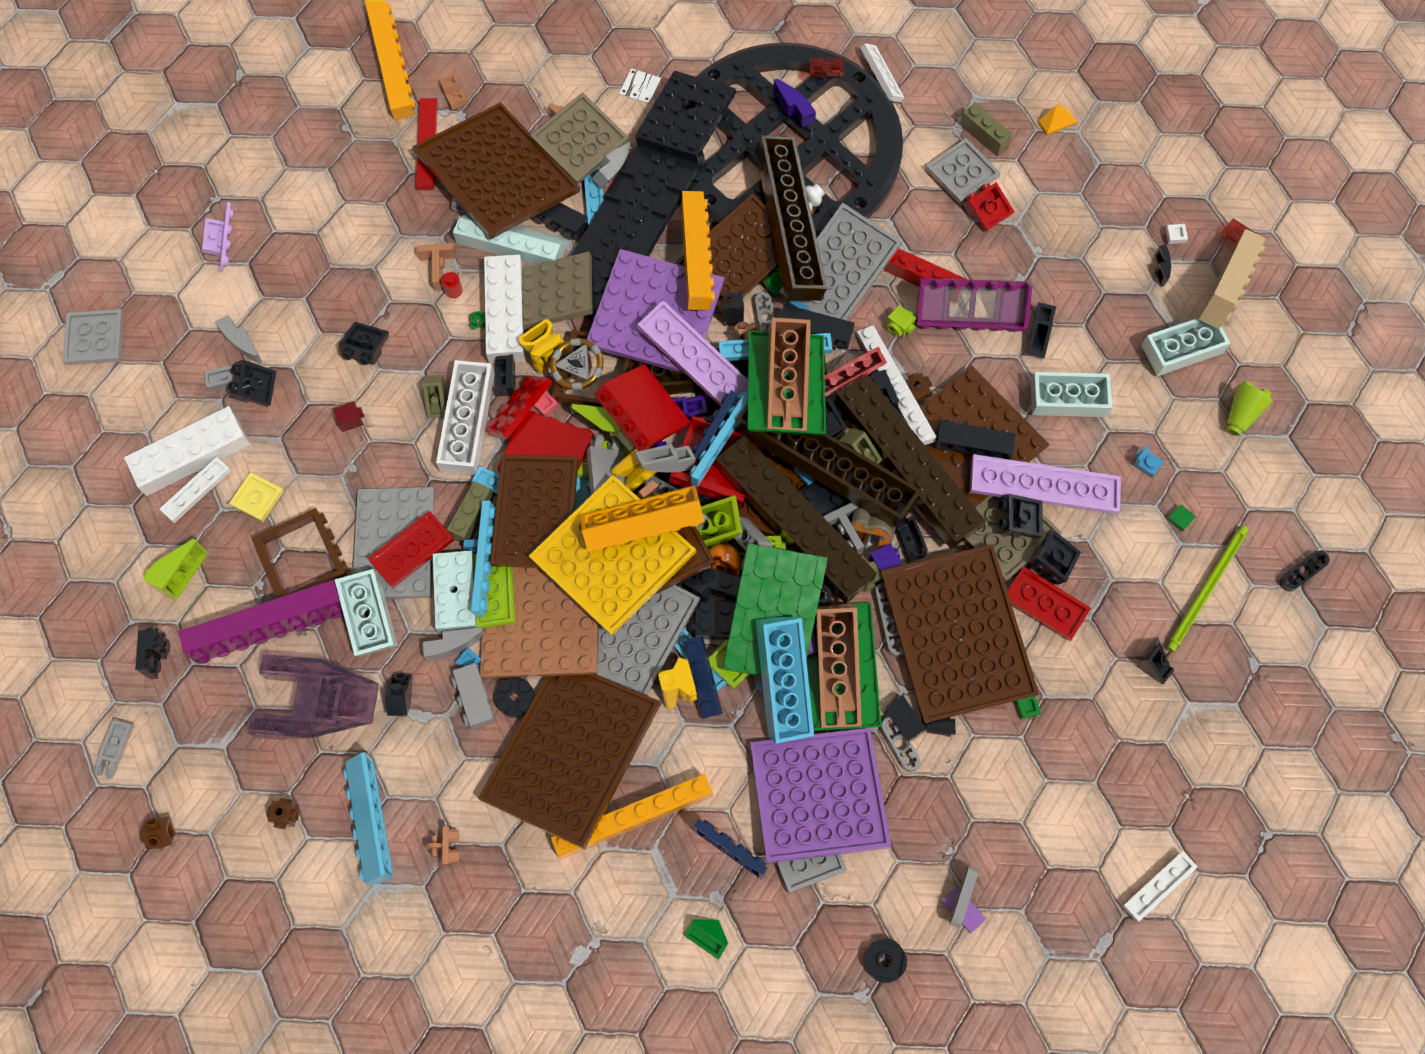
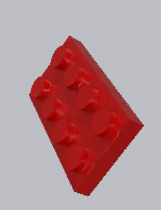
M527 376L522 381L520 388L512 393L511 399L507 404L500 408L499 414L488 423L485 431L490 436L508 439L553 382L548 377Z
M428 511L370 556L368 560L393 589L433 558V554H438L451 544L454 538L432 512Z
M1024 566L1008 589L1012 606L1069 641L1073 639L1091 610V607Z

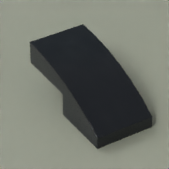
M1166 244L1159 246L1155 253V258L1159 264L1155 274L1161 287L1166 285L1171 274V259Z

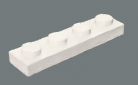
M864 43L861 47L863 56L868 61L871 71L875 74L888 99L894 102H901L904 96L876 45Z
M218 457L214 458L168 500L160 510L173 523L177 522L231 472L230 468Z
M1181 851L1124 903L1122 907L1136 922H1139L1198 866L1184 851Z

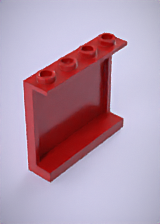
M645 364L605 382L594 393L638 451L647 450L649 447L673 434H680L691 424L686 415Z
M531 411L515 429L503 455L578 457L579 470L590 446V441L595 439V436L587 428L581 429L569 422L562 423L553 417L547 418L541 416L538 412ZM500 460V462H499V464H498V467H497L499 473H500V468H501V460Z
M693 416L682 447L689 445L693 453L696 444H700L704 438L702 434L707 426L710 427L712 423L702 417ZM734 430L718 456L742 438L743 435ZM751 441L761 452L762 447ZM716 459L699 486L696 487L697 493L718 501L736 496L738 508H741L745 497L716 468ZM695 461V465L698 466L700 462ZM691 470L671 472L668 483L682 488L694 486L691 484Z

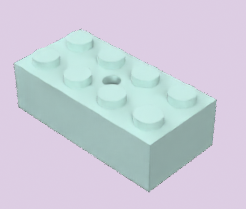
M1196 318L1147 335L1141 346L1156 375L1160 376L1224 354L1231 343L1222 327L1217 329Z
M1035 372L1030 381L1032 415L1107 417L1112 409L1110 374Z
M472 550L433 554L435 629L439 635H442L444 631L476 628V616L471 612L474 587Z
M371 569L336 579L335 583L354 655L362 657L397 647L398 644L378 571ZM370 610V615L366 617L365 612Z

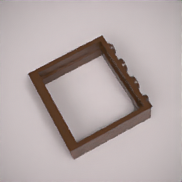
M571 330L569 340L575 338L587 339L589 333ZM580 346L567 348L563 359L579 349ZM626 358L622 374L634 369V360ZM559 369L562 378L569 382L571 373ZM557 382L555 383L552 396L558 404L604 407L598 399L566 394L567 389L560 386Z
M317 508L252 537L277 598L348 576L349 567L346 561L342 562L340 558L343 555L338 544L334 545L333 540L335 536L331 528L327 529L325 525L328 523V520L324 513L320 514ZM316 521L337 571L287 594L266 543Z

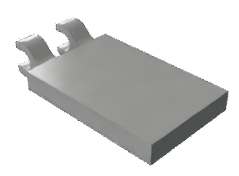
M595 434V439L590 441L591 446L587 449L591 495L614 475L611 469L625 458L624 452L619 451L621 444L619 438L612 437V443L608 442V449L602 448L603 435ZM614 475L625 485L627 477H619Z

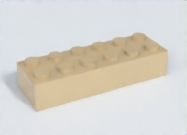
M1247 229L1244 230L1232 250L1199 320L1217 329H1220L1223 323H1228L1232 316L1231 313L1237 309L1240 303L1239 300L1245 292L1244 289L1247 287L1250 277L1256 269L1255 267L1261 258L1259 256H1261L1266 247L1263 245L1265 237Z

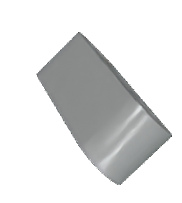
M740 517L742 534L734 539L745 551L748 543L772 548L771 542L748 518Z

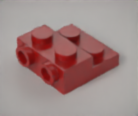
M997 182L992 185L987 183L980 188V193L976 194L974 192L967 196L968 201L964 203L972 218H977L985 232L1015 213Z

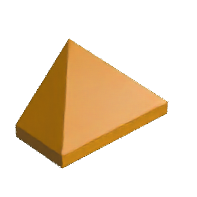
M1057 104L1038 123L1047 136L1077 124V120L1069 108Z

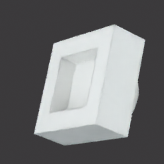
M1185 224L1166 226L1168 244L1186 243L1188 241Z

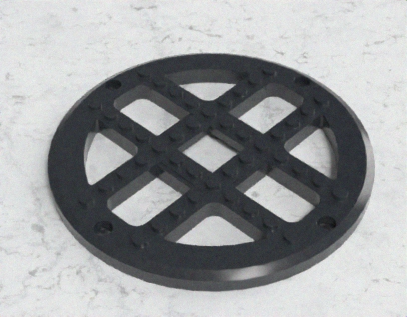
M769 43L744 48L731 53L711 64L697 76L726 86L740 85L767 108L748 124L727 108L717 125V128L729 137L731 142L702 164L687 190L704 192V199H707V204H714L707 205V210H705V212H708V222L716 226L752 193L764 205L766 204L761 179L736 199H729L713 184L745 158L759 168L755 148L761 135L768 136L785 121L807 139L797 149L805 187L814 185L805 175L824 159L857 187L856 190L842 201H834L825 194L821 197V204L816 207L813 206L814 214H812L817 238L842 203L869 219L887 199L900 169L903 153L902 127L895 106L888 99L880 83L857 63L838 53L817 46L801 43ZM774 70H792L813 74L796 88L810 104L834 86L843 88L856 101L826 126L815 118V123L802 127L795 114L788 117L773 91V84L760 73ZM687 106L684 110L688 111V109L695 108L696 106ZM867 119L871 121L876 142V155L872 168L866 166L840 143L841 140Z

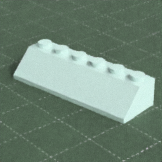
M468 213L459 217L453 231L457 244L501 256L520 254L523 262L534 265L562 258L568 243L566 238L521 226H515L490 239Z

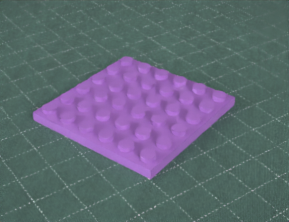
M620 249L587 340L596 344L600 351L686 374L637 328V324L664 300L705 339L725 277L714 274L710 275L714 279L711 291L715 292V300L711 302L710 310H688L684 266Z
M870 728L814 734L812 737L778 744L772 740L750 742L767 864L891 848Z

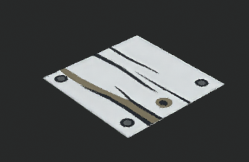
M631 68L619 94L649 103L661 78Z

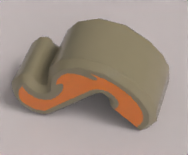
M863 508L854 511L851 524L855 531L880 536L878 548L890 543L892 544L896 528L875 515L869 514L870 512Z

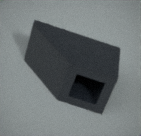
M392 674L385 693L387 716L408 715L412 696V674Z

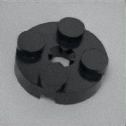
M518 677L508 678L499 683V687L495 692V704L505 716L519 718L527 712L535 697V692L528 681ZM513 693H517L520 696V700L517 699L518 702L514 703L510 699Z
M880 939L873 942L867 948L864 955V966L867 974L874 980L881 983H891L904 974L907 967V956L896 941ZM883 955H888V959L891 960V964H887L888 967H883L882 962H880V957L883 958Z

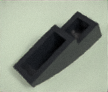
M1040 302L1036 305L1026 355L1045 359L1057 306Z

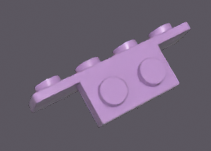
M230 202L226 203L223 221L205 218L201 252L219 256L218 271L222 272L224 266H227L229 258L226 255V251H229L230 240H227V235L231 234L232 225L229 224V220H232L233 216Z

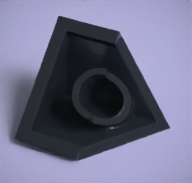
M1158 637L1137 667L1163 685L1174 671V668L1170 667V662Z

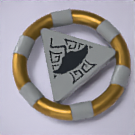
M570 339L562 343L552 355L550 363L551 374L555 381L566 389H585L595 383L600 377L604 365L603 355L598 346L587 339ZM583 345L558 362L564 350L571 346ZM588 348L591 349L597 359L596 368L590 378L588 375ZM557 368L586 381L567 382L562 378Z

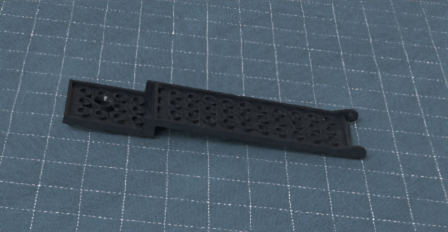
M673 71L635 134L637 142L635 150L623 170L619 169L620 175L609 193L604 194L605 200L571 256L584 252L591 254L592 314L588 316L593 318L596 316L620 249L648 257L681 202L682 191L688 190L705 161L703 149L736 94L735 88ZM687 106H696L695 108L688 109V111L684 110Z

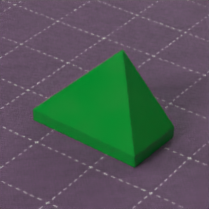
M693 919L684 934L686 938L718 960L729 944L719 920Z

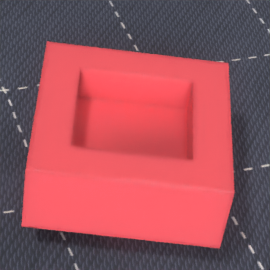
M547 391L534 405L544 417L559 406L558 402Z

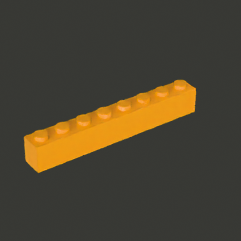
M365 0L393 118L396 120L414 116L413 108H416L413 97L410 98L409 95L412 94L410 83H406L409 78L407 70H403V67L406 65L403 56L400 57V53H402L400 42H396V40H399L396 29L393 30L396 24L394 17L390 16V13H393L391 5L386 0Z
M682 191L681 197L688 310H710L711 302L715 300V292L711 291L714 279L710 277L712 275V264H709L711 262V250H708V248L710 249V237H707V235L709 236V224H706L708 223V212H705L707 210V199H704V192Z
M700 775L603 815L585 850L713 797V792L706 775ZM556 836L551 837L560 860L584 850Z

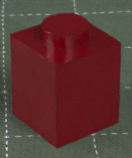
M355 401L333 409L342 432L364 425L362 420L365 417L363 409L358 407Z

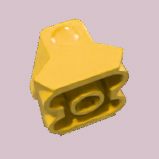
M548 319L543 320L519 337L520 344L531 355L534 370L539 373H544L550 369L552 355L564 343L561 333L553 334V326ZM565 350L562 352L558 362L563 359Z
M636 448L611 469L614 475L627 477L625 486L632 492L657 473L656 471L646 470L641 467L635 456V452H638Z
M679 657L674 669L662 670L658 673L664 703L668 710L676 707L679 696L689 705L692 701L697 700L696 689L687 658L682 659Z

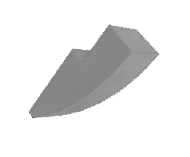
M630 142L613 150L604 157L600 165L601 169L592 178L601 189L610 182L622 167L629 151Z
M229 315L215 321L223 335L236 350L258 364L263 363L243 326L236 328Z
M672 444L635 452V456L643 469L656 472L692 470L696 461L689 445L674 449Z
M477 627L442 632L443 639L423 642L424 658L427 662L436 661L464 651L467 647H471L482 639L484 634L483 628Z

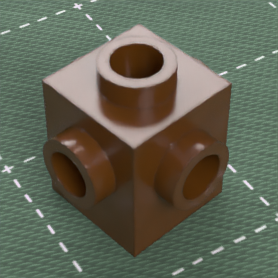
M918 372L908 376V380L905 382L917 403L933 396L930 389L933 385L928 376L925 377L923 373L919 374Z
M280 798L279 801H272L271 806L267 809V821L274 824L273 827L278 829H286V826L295 827L299 817V807L293 804L290 799Z
M170 816L151 818L144 822L142 830L139 832L140 841L144 842L147 850L160 849L164 846L172 845L176 832Z

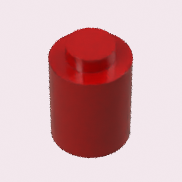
M455 272L445 273L441 278V282L446 295L449 298H458L463 292L459 276Z

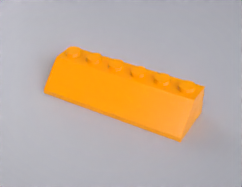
M695 486L581 515L582 534L588 552L601 551L609 546L617 547L624 542H636L644 537H656L663 532H675L683 527H695L705 522Z

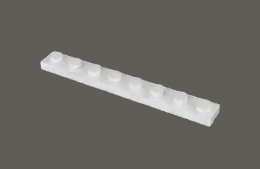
M874 325L857 331V337L866 353L879 346L887 363L875 370H886L900 401L897 409L902 418L924 445L935 442V433Z

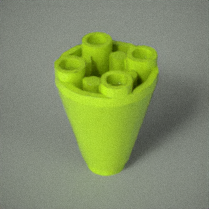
M1243 381L1242 384H1239L1233 397L1226 430L1236 436L1244 433L1272 404L1273 400L1270 397L1272 393L1266 389L1259 390L1248 381Z

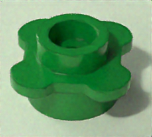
M476 311L470 314L471 329L486 328L485 312Z

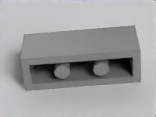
M474 663L453 670L455 677L452 678L454 688L459 689L460 695L457 696L460 707L465 709L466 714H463L466 726L470 725L472 730H476L496 723L477 664Z

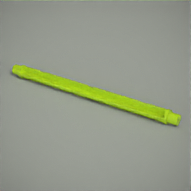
M1241 525L1234 533L1233 538L1210 573L1204 586L1199 591L1173 636L1169 639V644L1166 647L1168 651L1174 653L1176 648L1181 645L1190 626H1192L1241 543L1246 538L1249 530L1246 526Z

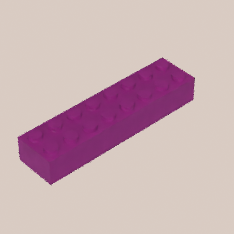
M334 580L178 631L183 653L194 662L204 664L212 658L225 657L230 652L236 650L243 651L251 645L264 644L269 639L275 637L282 638L289 632L303 631L307 626L313 624L321 625L325 623V620L331 618L338 619L343 617L344 614L336 583Z

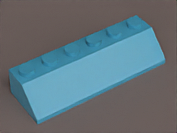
M772 617L755 620L768 738L778 744L814 736L802 618Z
M363 752L346 761V768L343 769L345 780H348L349 783L347 797L352 802L350 816L352 820H355L356 828H353L354 839L358 840L359 848L356 849V854L362 864V869L359 871L362 882L364 881L365 884L370 886L394 880L375 764L374 760Z

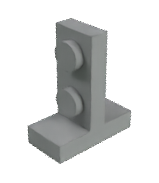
M852 502L823 516L832 526H837L840 535L845 536L847 542L858 554L863 553L864 545L848 519L853 517L856 509H859L858 505Z

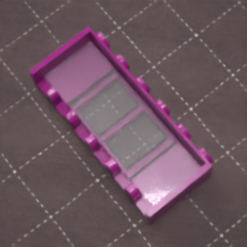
M919 278L916 323L921 328L938 326L940 329L956 327L957 329L965 330L967 327H971L976 330L993 328L996 331L1011 329L1012 331L1019 332L1022 329H1028L1033 286L1030 281Z

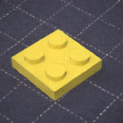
M250 472L229 504L249 516L264 522L284 490Z

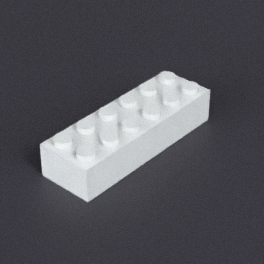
M520 254L484 257L486 355L490 364H495L496 356L513 354L515 362H526V349L519 342V337L525 333L522 326L523 263Z
M455 360L436 460L440 472L475 475L479 468L495 376L493 366L490 363Z
M228 406L125 456L124 459L137 487L148 496L205 468L214 458L218 457L221 460L251 444L236 414Z

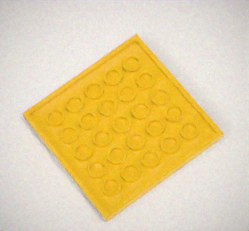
M614 475L599 487L529 555L536 565L611 636L697 552L676 531H667L656 537L648 536L640 541H628L617 547L609 546L601 551L588 552L582 534L581 515L640 500Z

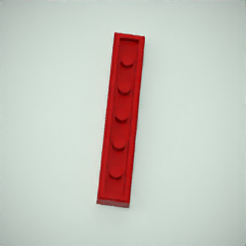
M437 98L420 99L418 143L437 134ZM417 156L416 189L434 190L435 175Z

